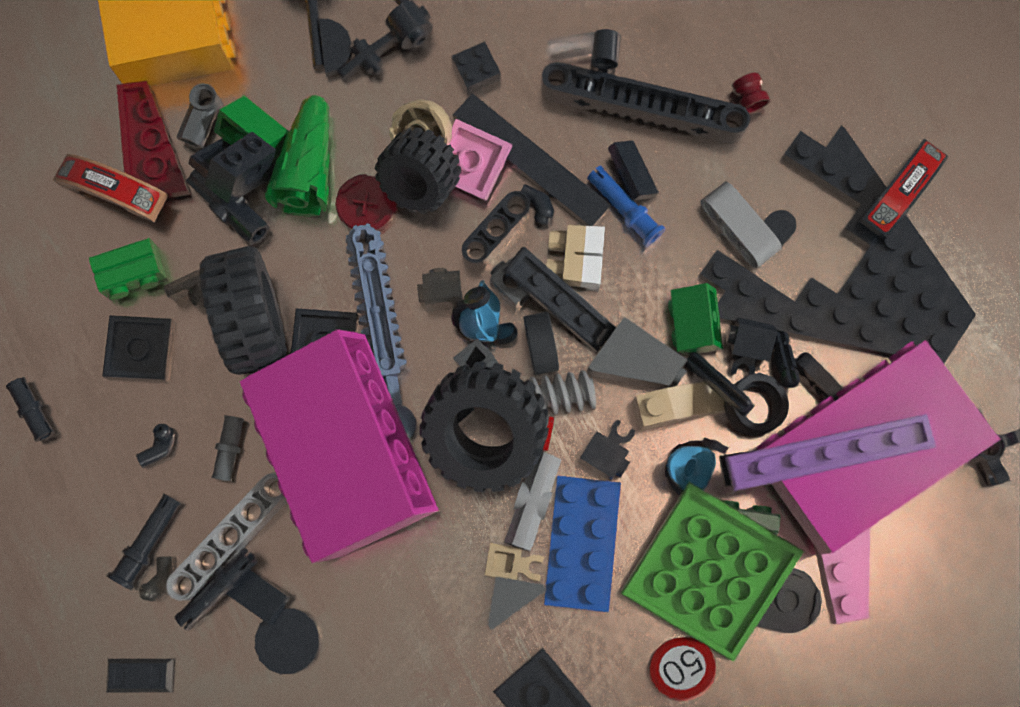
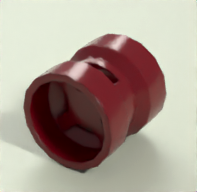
M759 72L746 74L735 80L731 85L735 95L741 99L739 105L745 107L749 113L756 112L771 102L767 91L762 90L763 81Z

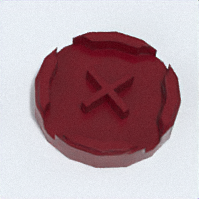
M359 174L348 179L339 188L335 209L341 223L350 231L354 225L370 224V227H373L376 231H382L392 222L395 216L396 202H391L387 198V193L382 192L379 187L381 183L376 180V177Z

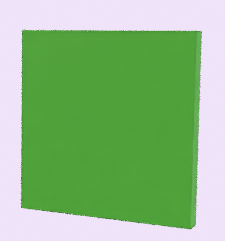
M689 481L622 587L621 594L734 662L804 552L791 542Z

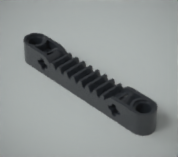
M562 62L549 63L542 71V95L547 100L587 110L595 108L599 112L607 110L609 114L616 112L620 117L629 115L633 120L641 118L645 123L653 121L658 126L660 124H665L667 128L675 126L679 131L686 130L692 135L728 144L740 141L750 123L749 112L739 104ZM552 79H559L563 83L561 85L555 86L552 85L549 81ZM733 120L739 127H729L726 121Z

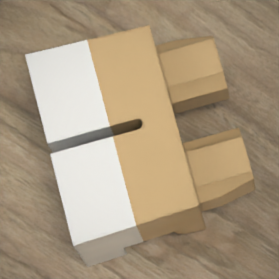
M567 225V231H550L548 250L565 253L564 261L547 259V267L569 286L584 287L586 290L598 292L601 282L605 227Z

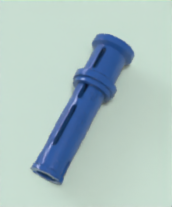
M601 165L596 167L597 172L593 170L588 175L587 180L625 218V226L628 229L632 228L643 240L642 244L645 247L653 244L665 232L666 228L663 225H658L650 217L645 206H638Z

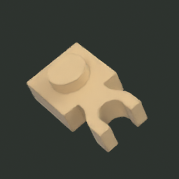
M490 543L485 576L517 580L518 573H522L531 580L540 581L541 575L531 573L529 565L534 561L543 563L544 556L532 555L524 558L521 557L522 548Z

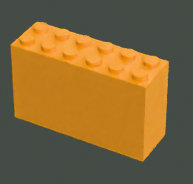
M98 0L109 67L122 84L147 81L150 86L233 70L231 58H235L236 55L231 39L229 40L227 31L230 30L227 13L223 12L222 8L225 0Z

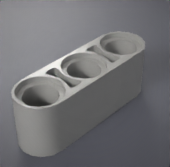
M725 181L700 200L705 213L752 267H760L782 249L776 235L729 182Z

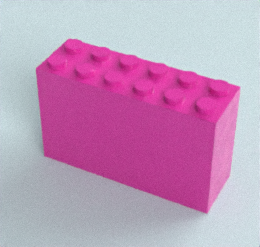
M335 330L239 381L243 389V400L251 409L255 419V430L262 437L266 447V458L270 465L274 467L278 477V488L281 494L286 497L290 508L291 521L299 530L303 540V551L310 558L311 563L342 557L439 511L365 334Z
M926 340L918 346L913 341L889 357L890 365L885 359L862 376L865 379L863 383L859 378L855 379L836 393L839 398L835 401L830 396L809 411L812 415L811 418L807 419L803 414L783 429L786 435L780 438L775 433L756 447L758 450L927 414L936 445L935 448L771 483L821 555L834 553L1000 440Z

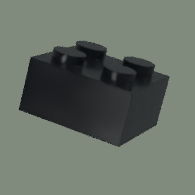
M485 41L451 56L452 65L467 95L501 81V72Z

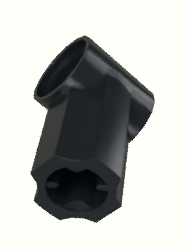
M601 29L594 33L590 62L591 70L615 75L620 53V33L610 29Z

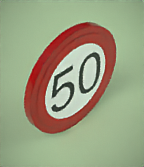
M679 637L665 642L657 649L651 660L650 675L653 684L662 695L675 701H689L702 696L712 686L716 677V662L713 653L704 643L690 637Z

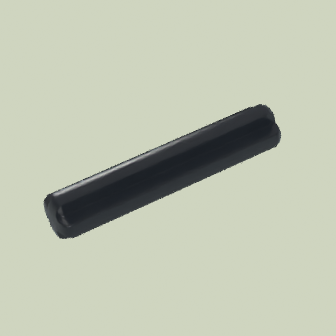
M694 352L691 353L690 357L686 358L685 365L741 416H747L754 409L755 405L751 399L700 354Z

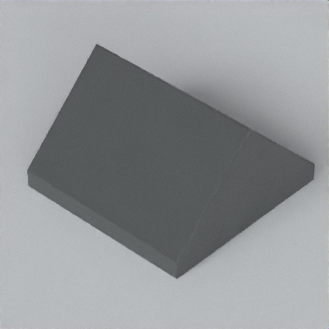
M496 576L488 619L490 629H494L546 591L544 585Z

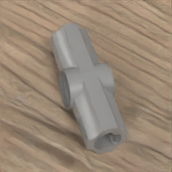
M545 452L541 453L538 464H535L532 473L526 478L525 483L522 482L513 508L515 512L504 543L529 552L531 551L541 519L544 520L553 492H551L562 459Z

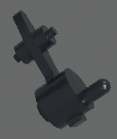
M394 0L398 6L389 13L385 20V25L390 31L371 45L366 39H355L353 41L354 45L351 48L355 57L339 70L338 74L341 78L347 80L363 68L368 74L375 73L379 75L382 72L381 68L383 66L379 56L397 42H399L403 49H411L422 45L428 39L433 29V25L429 21L431 16L423 5L418 7L415 1Z

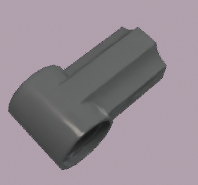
M205 83L197 84L190 91V105L176 136L178 140L195 148L204 147L213 122L218 117L219 109L223 108V102L211 85ZM212 97L210 104L200 106L203 99Z

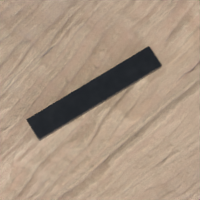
M473 93L453 113L454 120H460L510 143L512 148L506 162L585 226H595L611 208L610 203Z

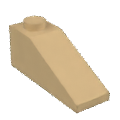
M705 382L669 387L639 394L632 401L640 432L725 411V400Z

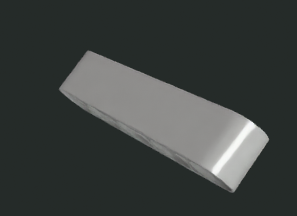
M276 473L265 475L170 575L166 584L170 597L180 601H191L215 577V571L221 566L225 567L287 503L286 497L282 494L277 497H271L269 494V486L274 481H278ZM258 504L261 511L260 516L255 521L250 522L246 515L247 510L250 506ZM234 528L238 534L237 541L233 545L228 546L224 541V535L229 529ZM210 552L213 554L215 562L211 569L205 570L202 567L201 561L203 556ZM184 577H188L192 584L191 590L186 595L179 591V583Z

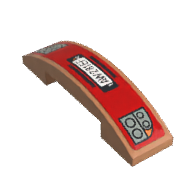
M73 154L65 156L53 178V181L78 192L84 191L124 207L128 212L155 222L168 197L167 193L131 175L97 161Z

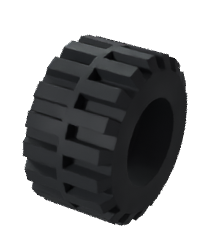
M415 127L413 131L407 128L402 133L399 132L377 158L378 161L375 164L377 173L375 177L381 183L379 187L382 192L387 193V198L391 202L395 201L401 209L405 207L409 212L416 213L418 211L420 214H427L428 211L433 212L443 204L458 184L461 167L457 164L460 160L458 155L453 154V147L444 142L445 139L440 135L439 137L435 136L434 132L428 129L426 132H423L422 128Z

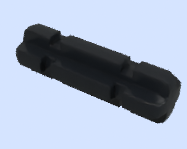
M783 330L777 331L773 347L775 350L774 356L778 372L782 375L780 377L782 386L785 389L796 388L799 386L800 377L795 369L797 366L792 347L788 344L790 342L789 335Z

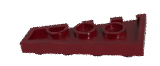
M141 81L116 85L124 173L167 193V198L191 195L148 82Z

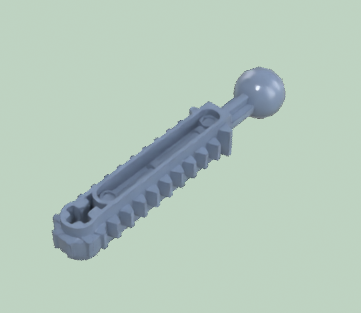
M370 224L354 225L349 235H346L345 243H347L346 254L352 256L348 258V265L355 267L350 270V277L357 279L352 283V289L359 290L354 295V301L362 302V304L357 306L356 312L364 314V316L359 318L358 323L359 325L366 326V328L361 330L360 334H365L366 338H368L370 348L407 436L410 439L416 430V418L414 413L402 404L398 377L400 370L405 368L407 361L398 358L404 354V349L396 347L401 342V337L393 335L398 331L399 325L391 323L397 317L395 312L389 311L394 307L395 303L393 300L387 299L392 295V289L385 287L390 283V277L382 275L388 270V265L381 264L385 260L386 254L379 252V250L383 249L384 243L381 241L380 231L370 227ZM360 239H365V243L369 244L367 254L363 255L364 249L363 244L359 242Z

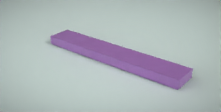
M924 414L727 457L726 462L733 491L932 449L936 445L928 416Z

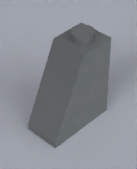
M624 317L589 365L586 373L590 376L592 375V377L660 390L668 388L670 384L674 386L679 384L687 372L682 368L687 359Z

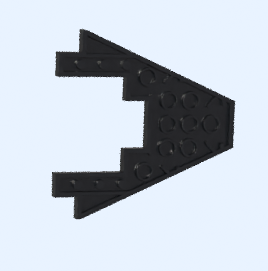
M842 125L839 127L826 147L800 131L782 156V159L857 207V210L842 232L867 248V250L838 293H835L811 277L795 301L719 250H716L698 277L723 293L718 302L720 321L735 324L737 317L768 323L774 325L778 332L786 331L789 336L890 357L912 341L918 346L926 340L943 364H945L973 321L976 313L907 215L904 216L886 240H883L860 222L887 187L845 127Z

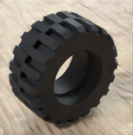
M245 246L206 256L199 266L200 286L208 323L211 327L212 336L217 345L220 358L223 359L224 366L228 368L230 373L242 375L261 370L286 357V340L276 295L265 262L258 249L252 246Z
M475 362L472 369H470L469 365L465 364L458 367L455 373L449 372L443 377L440 384L436 386L421 415L422 422L419 425V435L423 438L421 442L423 452L425 454L430 453L431 455L428 460L434 469L438 467L441 469V476L447 481L450 479L457 481V486L463 489L470 486L474 487V492L484 493L486 488H491L492 492L503 491L505 484L508 487H514L520 483L521 478H527L532 473L535 464H538L547 439L549 415L548 411L543 409L545 401L542 394H534L536 386L529 379L524 382L520 379L521 373L515 369H512L511 372L503 370V364L494 362L492 367H486V362ZM471 407L490 409L502 416L509 424L513 433V440L500 446L478 444L467 437L462 431L457 420V413Z

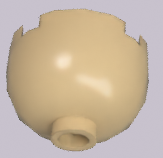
M415 100L406 103L396 110L392 116V127L389 128L391 141L399 132L402 133L404 129L410 128L413 131L415 127L422 128L423 132H426L427 129L433 131L435 136L439 137L440 135L443 137L447 145L452 139V125L449 116L441 106L433 101Z

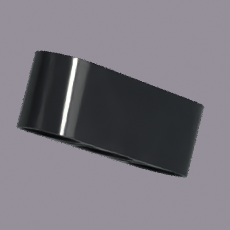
M521 191L508 193L464 241L461 250L462 259L468 269L480 271L487 267L527 222L530 214V201L526 194ZM513 204H519L524 208V211L519 214H513L508 208ZM499 226L504 230V233L496 237L490 235L488 230L491 227ZM475 248L484 252V255L479 259H472L467 254Z

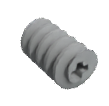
M584 370L579 372L578 380H576L572 372L567 373L565 382L559 373L554 375L553 383L550 382L547 375L542 376L540 385H538L534 377L529 379L536 386L534 394L540 393L545 401L543 409L547 410V406H550L554 414H558L559 407L562 404L567 413L571 412L572 403H576L579 411H583L585 401L589 402L592 409H596L592 375L589 378Z

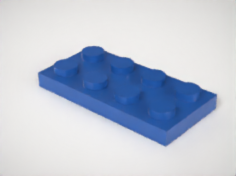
M557 476L544 605L609 612L621 482Z

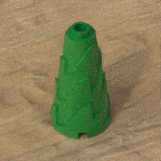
M311 95L302 100L298 114L292 123L290 132L287 133L280 156L266 187V201L276 209L278 202L284 204L283 212L298 216L320 215L321 209L324 212L327 209L329 201L328 173L330 155L328 150V121L330 106L320 96Z

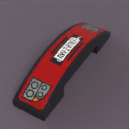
M924 138L860 222L883 240H886L925 191L949 156Z

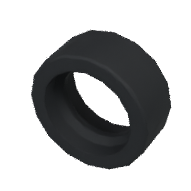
M542 312L524 316V326L534 374L558 371L559 361L549 313Z
M757 373L749 374L734 383L742 392L749 387H758L766 392L771 400L772 414L767 421L755 423L746 416H741L724 401L725 414L732 427L742 434L759 436L767 434L783 424L788 416L789 400L787 392L779 381L772 376Z

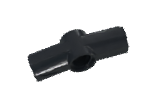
M194 169L186 182L209 204L208 207L225 225H230L250 245L262 241L270 227L249 207L246 199L242 196L228 204L204 185L206 178Z

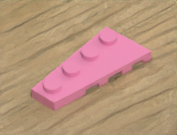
M870 528L834 553L821 555L818 551L833 624L869 618Z

